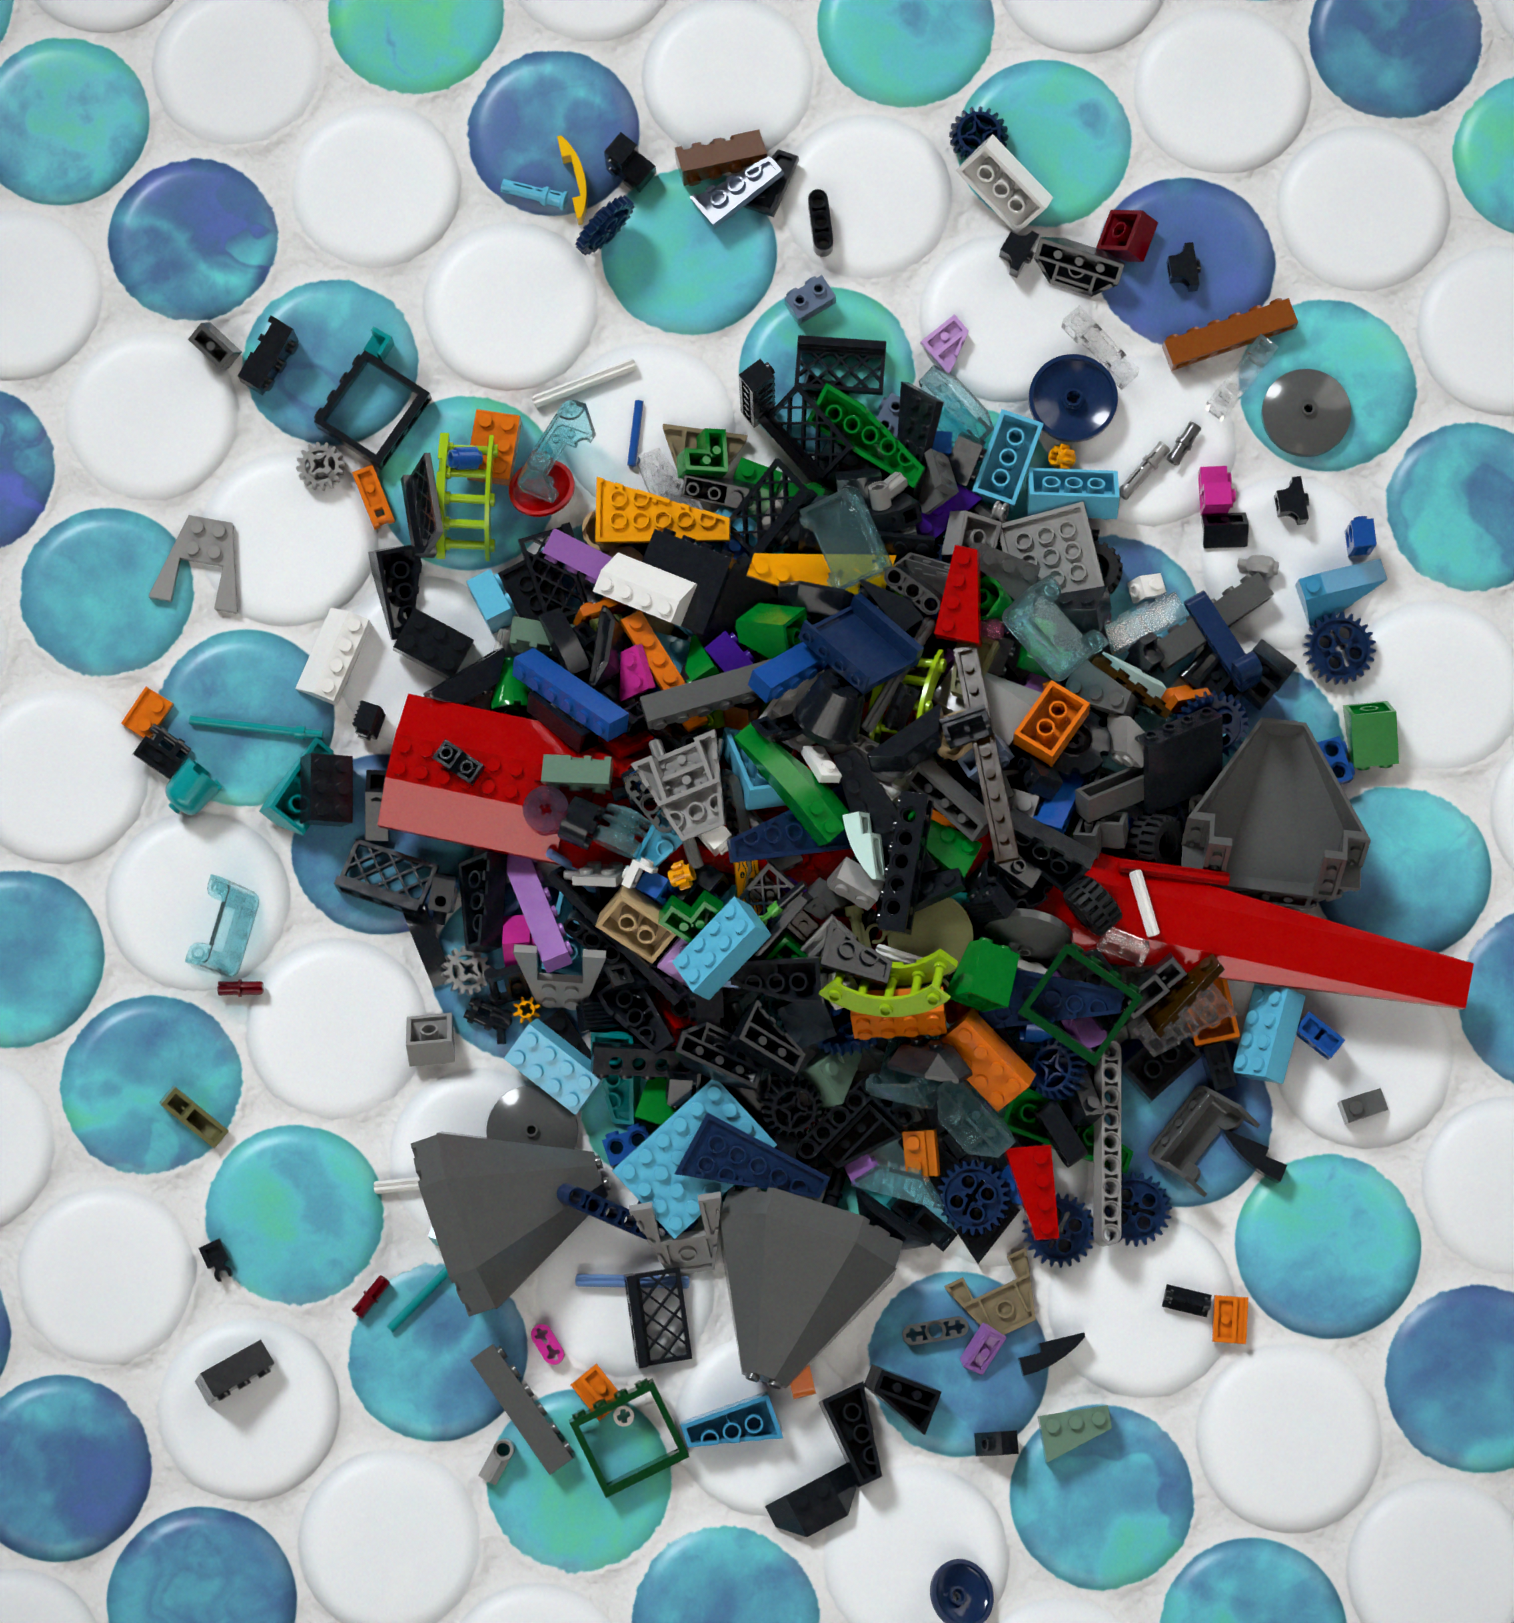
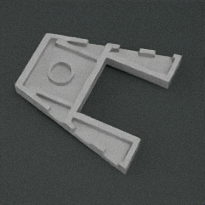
M188 515L149 594V598L172 602L181 560L223 567L214 609L237 614L233 523Z
M514 944L513 954L537 1004L546 1008L575 1010L576 1006L582 1004V1000L589 998L606 960V951L583 949V976L538 973L537 946Z
M721 1191L698 1195V1204L705 1230L681 1233L675 1239L671 1235H660L652 1202L629 1205L630 1215H633L636 1219L637 1226L646 1235L647 1242L654 1248L659 1261L665 1269L680 1267L681 1275L715 1270ZM670 1273L668 1275L675 1276V1273Z

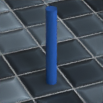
M635 400L627 462V465L632 467L636 466L644 403L641 400Z

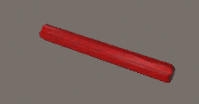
M1122 858L1119 859L1117 865L1118 871L1123 873L1141 870L1142 874L1146 876L1227 886L1230 881V873Z

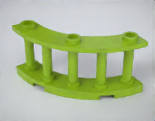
M440 433L438 459L440 460L439 471L436 474V490L443 533L436 543V559H445L446 550L451 548L485 550V561H490L491 552L495 553V539L491 538V507H495V493H492L494 458H498V444H494V435H489L488 446L454 445V442H450L449 433ZM455 447H477L482 452V455H487L486 469L456 470L455 468H450L448 452ZM451 477L486 478L485 495L451 494L450 491H447V481ZM450 503L485 504L484 520L450 519V516H447V505H450ZM450 528L484 529L485 541L451 539V537H447V530H450Z
M942 649L938 650L934 659L920 658L918 665H916L918 667L930 668L926 678L906 675L902 682L904 684L923 686L920 702L916 701L913 710L918 711L916 719L933 707L931 700L942 672H945L947 661L944 659V650ZM886 682L873 688L869 710ZM883 715L873 732L867 737L879 744L883 732L898 733L895 730L885 728V725L881 724Z
M940 948L926 957L917 959L916 963L904 965L903 962H892L884 996L867 994L870 981L860 979L858 991L842 985L845 974L836 972L834 980L820 990L819 995L838 1006L862 1014L880 1017L916 1015L932 1010L950 1000V995L940 988L943 976L957 968L958 961ZM932 981V984L921 990V985L924 982ZM896 985H912L910 994L894 996Z

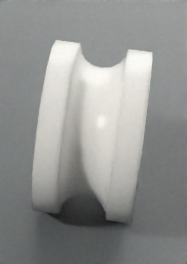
M628 1406L618 1407L613 1414L615 1423L622 1427L630 1425L634 1420L633 1410ZM626 1409L625 1412H630L631 1417L627 1418L628 1422L622 1423V1420L619 1421L617 1417L621 1414L620 1410Z

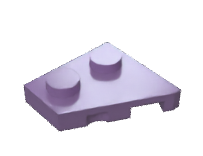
M954 314L920 343L947 376L952 371L969 330Z

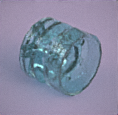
M608 803L606 810L614 816L603 814L602 818L610 826L598 825L592 840L614 853L630 859H636L642 844L634 838L635 836L646 837L647 833L641 828L650 829L652 823L643 817L642 814L631 808Z

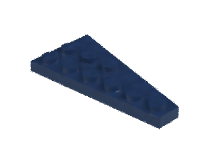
M842 784L832 788L831 790L848 812L851 813ZM791 810L727 840L730 863L852 849L845 829L829 843L818 846Z
M1017 968L1008 1007L984 1012L979 1011L978 1014L992 1029L1034 1024L1018 1012L1044 974ZM1052 976L1031 1008L1051 1022L1121 1013L1125 993L1114 987Z
M708 1112L674 1173L676 1175L748 1187L776 1188L792 1194L814 1198L821 1197L830 1180L829 1176Z

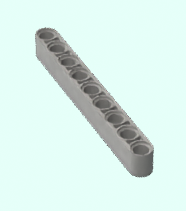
M1114 1040L1108 1047L1111 1053L1110 1057L1104 1052L1094 1066V1088L1104 1114L1094 1123L1093 1236L1095 1242L1103 1247L1116 1244L1121 1239V1047ZM1099 1044V1045H1097V1046L1095 1047V1049H1094V1052H1095V1053L1097 1052V1050L1099 1049V1047L1101 1046V1044ZM1105 1069L1110 1072V1080L1105 1077ZM1105 1092L1110 1095V1102L1105 1100ZM1105 1115L1110 1118V1125L1106 1124L1104 1120ZM1105 1138L1109 1139L1110 1148L1106 1147L1104 1143ZM1105 1161L1109 1162L1111 1167L1110 1171H1107L1105 1169ZM1105 1184L1109 1185L1110 1194L1105 1192ZM1105 1207H1108V1208H1109V1210H1110V1217H1107V1216L1105 1215V1213H1104ZM1105 1230L1110 1233L1109 1241L1104 1236Z

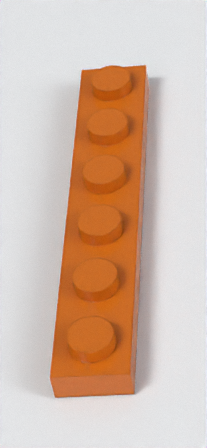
M641 610L621 619L620 624L633 645H643L652 676L660 689L666 690L686 684ZM695 716L689 718L682 725L688 732H691L707 724L708 718L706 716Z

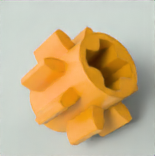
M1062 443L1060 446L1055 445L1048 455L1049 465L1054 466V469H1070L1076 461L1075 451L1070 450V445Z
M683 860L673 863L671 866L672 870L668 871L671 885L673 887L679 886L681 891L690 888L693 885L692 881L696 880L693 866L690 863L685 865Z
M521 997L522 1002L520 1004L514 1003V1006L518 1008V1012H515L513 1015L514 1017L521 1016V1024L525 1020H529L531 1023L534 1017L540 1018L536 1010L541 1008L540 1004L533 1005V997L529 1001ZM528 1005H531L530 1009L533 1012L531 1014L527 1013L526 1016H524L522 1008H527Z

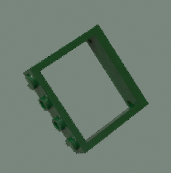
M1074 942L1071 945L1066 943L1018 1013L1095 1066L1144 996L1140 994L1142 990L1131 982L1127 985L1123 982L1121 974L1113 969L1110 972L1102 967L1104 963L1093 955L1091 958L1084 955L1082 947ZM1067 954L1077 959L1133 999L1096 1053L1031 1008Z
M647 1378L639 1380L634 1384V1388L628 1391L626 1388L615 1392L613 1394L614 1397L607 1401L605 1398L598 1400L592 1404L593 1408L587 1411L580 1409L572 1414L573 1418L569 1419L574 1434L605 1498L690 1457L653 1378L650 1380ZM650 1391L675 1441L677 1449L607 1483L582 1433L580 1425Z

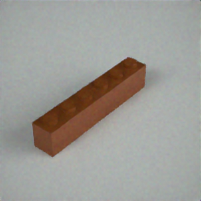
M1277 298L1271 301L1270 305L1264 307L1257 305L1250 308L1247 313L1241 314L1237 312L1228 316L1226 320H1213L1206 327H1193L1187 330L1186 334L1168 336L1163 343L1162 349L1170 370L1174 371L1295 329L1298 320L1290 299L1282 300V298Z

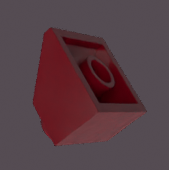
M1110 210L1096 248L1107 251L1114 257L1126 262H1144L1158 222L1143 210Z

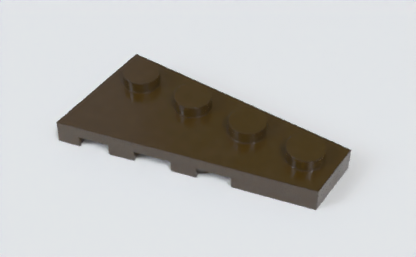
M1213 953L1202 959L1195 968L1187 972L1186 976L1169 988L1170 992L1142 1013L1159 1038L1166 1033L1163 1029L1170 1022L1174 1024L1180 1018L1178 1013L1185 1006L1190 1007L1196 1001L1197 993L1205 991L1225 970Z

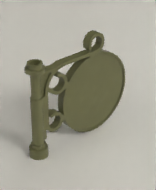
M949 897L915 912L911 935L882 930V937L879 940H873L872 943H881L887 935L889 947L922 958L941 948L958 961V967L969 942L973 941V926L968 913L962 905ZM857 905L844 907L845 914L851 923L852 932L857 936L856 940L864 946L872 948L869 932L872 927H878V924H870L865 931L864 921L861 919L864 913L863 908ZM943 978L942 982L946 984L948 989L950 983L947 979ZM871 982L868 987V991L886 989V986ZM896 985L895 989L909 987L912 985Z

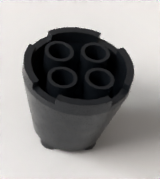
M831 667L821 674L797 702L793 711V721H797L802 728L801 733L815 743L832 748L834 744H845L848 747L856 741L861 730L865 693L859 692Z

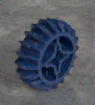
M981 106L975 112L974 108L971 107L970 114L963 110L962 117H955L956 123L951 124L953 131L949 132V137L952 138L950 145L955 146L953 149L954 154L960 153V160L965 157L968 158L975 151L968 147V145L978 148L992 134L997 137L1005 148L1007 147L1005 141L1008 140L1009 136L1005 133L1008 131L1007 126H1002L1004 124L1003 118L997 120L999 115L997 112L991 115L990 108L986 112H982L983 108ZM980 122L988 124L989 127L981 125ZM972 123V130L966 132V135L961 136L962 130ZM976 129L977 133L980 134V136L982 135V141H980V138L978 139L977 136L975 137Z
M1048 1039V1043H1041V1049H1035L1036 1057H1030L1033 1060V1065L1029 1067L1036 1073L1031 1085L1036 1087L1037 1093L1042 1094L1047 1099L1058 1101L1066 1100L1068 1096H1075V1090H1081L1079 1083L1086 1082L1082 1077L1083 1074L1088 1073L1083 1068L1087 1062L1057 1039Z

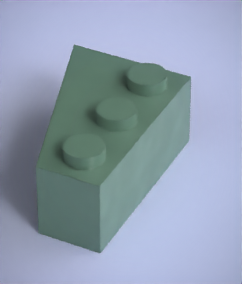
M513 616L509 639L512 652L524 653L535 648L545 656L554 657L541 622Z
M544 754L541 783L549 790H560V787L569 788L571 792H582L583 789L592 790L593 794L604 795L606 791L611 792L614 767L612 757L605 756L604 760L592 759V756L576 758L571 755Z
M822 1048L800 1071L804 1079L809 1080V1085L814 1084L816 1086L815 1091H819L821 1094L819 1100L823 1102L822 1106L824 1109L843 1104L865 1048H862V1053H858L857 1050L854 1051L852 1056H850L849 1052H846L843 1056L840 1055V1052H837L833 1056L831 1050L825 1053Z
M1108 1405L1037 1416L1045 1463L1112 1429Z

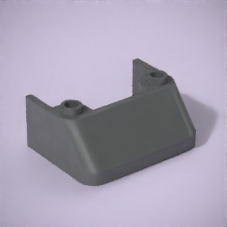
M1199 1086L1192 1091L1149 1147L1148 1156L1184 1186L1205 1197L1207 1193L1196 1183L1200 1178L1201 1170L1195 1163L1221 1129L1232 1132L1238 1129L1243 1121L1256 1128L1260 1124L1241 1105L1206 1086Z

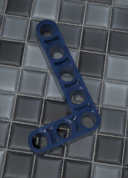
M1202 590L1185 600L1183 603L1186 610L1237 689L1242 693L1259 683L1262 678L1260 660L1253 651L1247 654L1244 652L1206 592Z
M569 1183L562 1184L558 1188L557 1198L561 1203L647 1240L644 1232H641L637 1226L634 1216L630 1215L629 1209Z

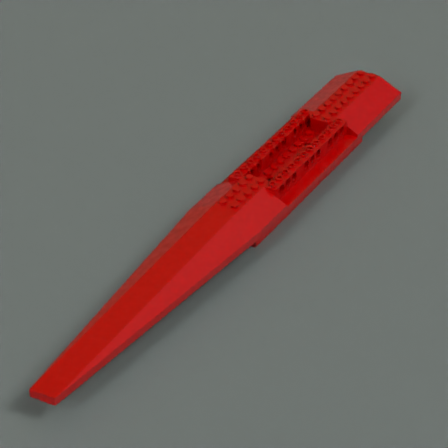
M408 694L396 730L386 772L378 826L559 865L546 856L547 850L551 848L572 862V867L577 869L583 868L590 861H600L601 864L622 862L623 865H631L632 860L636 859L634 857L652 825L647 816L643 814L640 818L633 817L629 799L625 798L615 802L612 792L606 791L604 795L593 794L592 790L583 789L582 792H571L569 788L560 787V790L546 789V786L541 783L544 754L571 755L576 758L592 756V759L604 760L605 756L612 757L614 764L612 789L624 785L620 774L633 768L632 763L651 756L652 752L650 747H647L619 759L605 747L604 743H601L582 753H578L540 721ZM445 739L486 767L473 786L432 758ZM720 760V769H724V772L725 769L730 770L727 762ZM575 796L606 808L603 819L598 822L602 825L597 837L592 836L593 841L588 851L558 837L562 819L566 818L568 813L566 810ZM657 804L644 807L648 811H653ZM786 805L754 810L765 822L790 809ZM990 830L987 835L977 839V841L982 843V846L964 882L977 868H981L982 863L989 858L987 853L993 848ZM696 836L695 840L703 864L716 868L727 877L732 885H736L734 864L730 863L729 852L727 851L724 855L719 853L717 856H714ZM683 844L657 867L658 874L669 879L668 871L672 870L671 866L673 863L683 860L685 865L689 864ZM853 849L801 855L803 863L783 874L787 877L790 875L798 882L804 880L809 887L819 877L827 881L828 877L846 857L852 859L855 854ZM1104 853L1099 854L1098 859L1094 860L1091 869L1084 875L1096 880L1118 904L1123 918L1102 937L1093 934L1074 916L1064 901L1063 892L1054 885L1046 893L1048 898L1039 907L1034 909L1062 920L1071 929L1075 944L1082 947L1084 951L1099 949L1109 964L1113 966L1150 970L1171 952L1187 973L1195 968L1202 959L1213 953L1225 969L1217 979L1460 1010L1466 1009L1474 963L1205 883L1143 875L1160 931L1157 936L1148 937L1130 880V873L1119 872L1117 865L1120 858ZM766 859L757 860L760 871L767 865ZM768 870L766 874L777 884L776 875L771 870ZM874 904L871 908L877 910L876 904Z

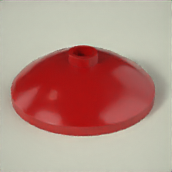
M551 459L535 460L522 466L513 475L509 484V497L513 506L522 514L531 517H545L557 513L570 502L575 490V481L571 471L563 463Z

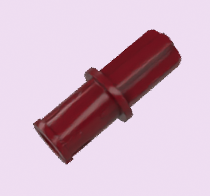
M242 979L233 982L218 981L220 986H217L219 996L238 995V997H242V995H261L264 992L262 981L242 982Z
M380 1275L367 1291L364 1290L363 1297L351 1310L363 1319L371 1307L379 1302L378 1298L390 1285L389 1280Z

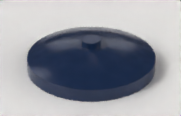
M1079 354L1058 356L1045 363L1035 374L1029 390V408L1033 419L1044 423L1042 430L1046 434L1064 442H1083L1102 433L1111 423L1118 404L1117 387L1110 372L1097 360Z

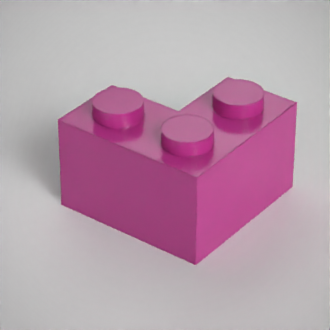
M1227 466L1200 467L1198 471L1200 516L1201 514L1228 513L1230 508L1233 507V502L1236 500L1235 489H1231V472L1227 473Z
M524 915L503 916L502 947L505 967L518 964L513 954L514 944L536 946Z

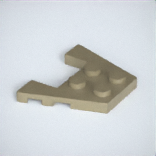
M1026 1248L1007 1256L1016 1279L973 1299L963 1277L944 1286L945 1290L980 1326L984 1322L1003 1335L1036 1320Z

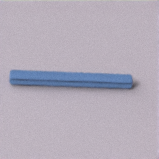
M577 1274L575 1279L576 1286L625 1287L624 1275ZM658 1275V1276H653V1277L658 1280L659 1277H660V1275ZM665 1276L661 1283L668 1288H672L676 1283V1276ZM681 1276L683 1289L689 1288V1277ZM650 1277L640 1278L641 1288H652L656 1283Z

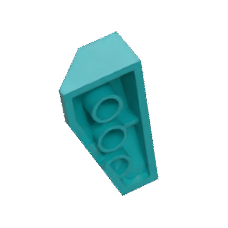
M316 737L300 757L309 753L333 755L334 751ZM299 757L269 795L259 812L275 825L304 835L310 825L300 824Z
M628 1029L591 1032V1054L592 1042L643 1044ZM613 1057L610 1059L609 1064L618 1065L621 1058ZM643 1058L634 1059L632 1065H642ZM610 1075V1077L605 1078L602 1082L612 1123L636 1124L635 1113L638 1107L641 1076L623 1079L619 1078V1075Z

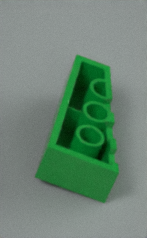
M913 811V812H911V813L909 814V817H908L909 822H912V821L915 820V818H916V812H915V811ZM931 819L926 848L933 860L940 866L939 869H936V873L959 868L965 879L980 851L982 843L977 840L972 842L965 834Z

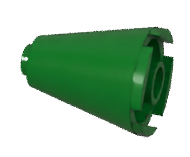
M984 576L985 578H982L980 583L981 621L1005 626L1014 624L1019 617L1018 607L999 581L990 576Z
M507 657L503 661L499 682L494 686L490 711L529 719L532 717L527 712L529 687L512 676L514 657Z

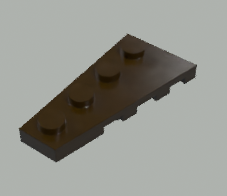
M1103 654L1100 657L1093 655L1090 659V663L1133 693L1141 703L1158 716L1167 719L1172 711L1165 707L1166 703L1157 696L1154 698L1147 693L1148 689L1139 682L1134 684L1130 681V675L1121 668L1117 671L1110 666L1113 662Z

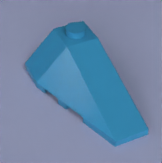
M1376 559L1298 579L1295 587L1309 627L1314 626V621L1317 619L1323 623V615H1327L1330 619L1331 613L1335 612L1337 616L1387 581V576L1381 559Z

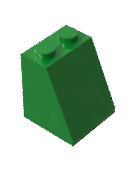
M758 603L736 620L735 628L738 633V640L767 658L773 659L802 642L798 636L803 622L807 620L806 608Z
M1388 701L1343 705L1349 760L1352 762L1353 767L1364 771L1369 770L1372 766L1391 768L1393 764H1399L1396 710Z
M981 937L979 940L969 942L946 993L950 995L951 1000L981 1012L1008 1007L1020 954L1011 951L1012 948L1008 946L993 944V940Z
M655 1077L654 1080H647L635 1113L636 1120L659 1127L678 1110V1108H673L666 1103L665 1091L667 1080L664 1077Z

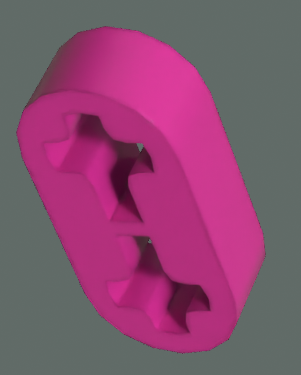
M544 1324L536 1325L531 1331L533 1342L547 1363L551 1365L559 1364L564 1358L563 1348L548 1326ZM539 1328L542 1331L547 1330L548 1333L545 1335L548 1340L547 1344L542 1339H536L535 1336L538 1335L537 1330ZM551 1345L554 1350L560 1351L557 1355L558 1360L555 1361L553 1358H548L550 1351L547 1346Z

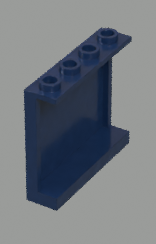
M861 593L854 595L849 607L814 625L805 620L798 636L802 642L862 694L918 665L924 650L923 646Z

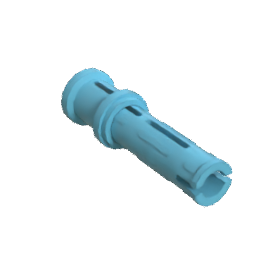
M505 178L501 184L502 193L536 200L542 206L551 205L559 207L562 211L566 208L568 191L559 192L551 190L548 186L540 188Z

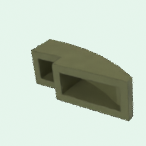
M174 1085L159 1102L161 1106L213 1148L229 1132L221 1123Z

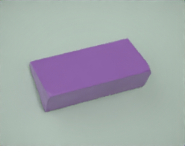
M983 1322L960 1357L963 1367L983 1375L1006 1340V1336Z

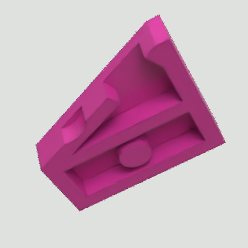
M642 644L634 645L621 652L620 702L627 701L656 687Z

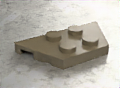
M663 424V431L676 470V457L684 448L697 449L696 437L703 429ZM726 432L728 467L747 442L748 435Z

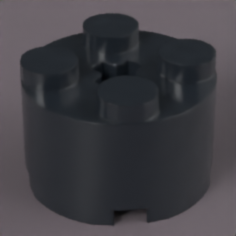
M575 796L566 810L568 812L566 818L562 819L558 837L588 851L593 841L592 836L597 837L602 825L598 822L603 819L606 808Z

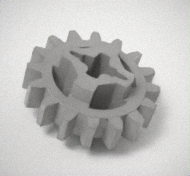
M316 442L315 448L309 444V451L302 450L303 458H297L298 463L301 464L296 467L298 472H302L298 475L300 480L305 479V486L312 484L313 490L320 486L322 491H325L326 485L334 488L332 482L340 483L338 475H344L341 467H344L345 463L344 461H339L343 458L342 454H336L337 448L335 446L329 449L327 442L323 447H321L319 442ZM333 459H334V461H335V469H334V471H333L332 468H331V464H332V462H333V461H332ZM307 462H308V463L310 464V466H311V468L309 469V473H308V474H307V471H306ZM318 464H320V465H323V464H324L325 467H324L323 469L320 468V467L317 468V465H318Z
M465 946L460 948V952L455 948L451 951L452 955L448 954L445 957L448 962L442 964L441 967L445 968L446 971L441 976L448 978L444 984L452 985L450 991L459 989V995L466 991L467 995L470 996L473 994V990L478 993L481 991L480 986H487V982L484 980V971L487 968H491L490 965H485L488 957L481 958L482 953L466 951ZM459 957H470V959L463 960L459 959ZM465 967H468L469 969L467 975L463 973L465 971ZM469 981L471 984H472V983H474V984H473V985H463V982Z

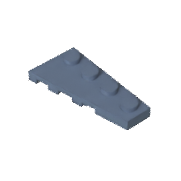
M770 156L745 168V172L737 176L733 174L726 178L727 181L717 186L712 185L706 188L707 191L689 197L715 229L784 175L783 170Z

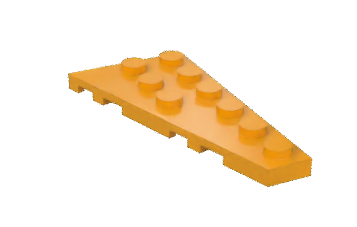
M597 477L596 544L649 543L654 529L663 531V528L675 531V536L682 539V536L686 535L696 539L695 542H730L731 520L729 517L690 507V505L674 502L668 498Z
M754 553L746 576L777 587L779 583L786 584L793 581H804L845 589L856 595L859 589L858 583L861 579L885 589L887 584L884 580V574L888 568L893 566L896 555Z

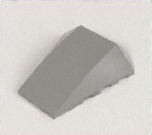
M953 667L932 697V701L936 705L940 704L942 706V711L945 715L965 710L964 700L952 696L950 692ZM986 673L984 683L994 732L1009 746L1013 740L1015 730L1042 693Z
M715 729L695 737V742L662 756L654 757L651 755L631 764L682 842L725 825Z

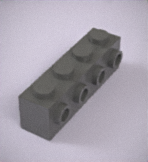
M931 758L916 765L906 780L918 793L929 794L935 797L934 807L972 842L987 835L989 825L985 806Z

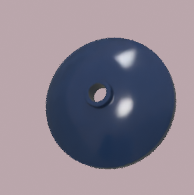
M965 1559L950 1560L942 1564L932 1577L930 1584L932 1606L944 1623H984L988 1619L993 1608L994 1593L988 1576L977 1564Z

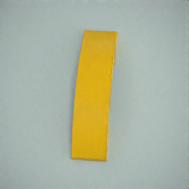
M560 135L557 136L563 164L572 162L580 196L573 197L572 200L578 225H581L586 216L588 203L585 175L576 152L569 142Z

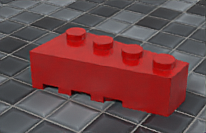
M955 545L934 634L937 638L969 645L976 644L978 647H982L980 553L977 549Z
M1051 1145L1005 1148L1003 1151L1034 1241L1058 1239L1059 1230Z

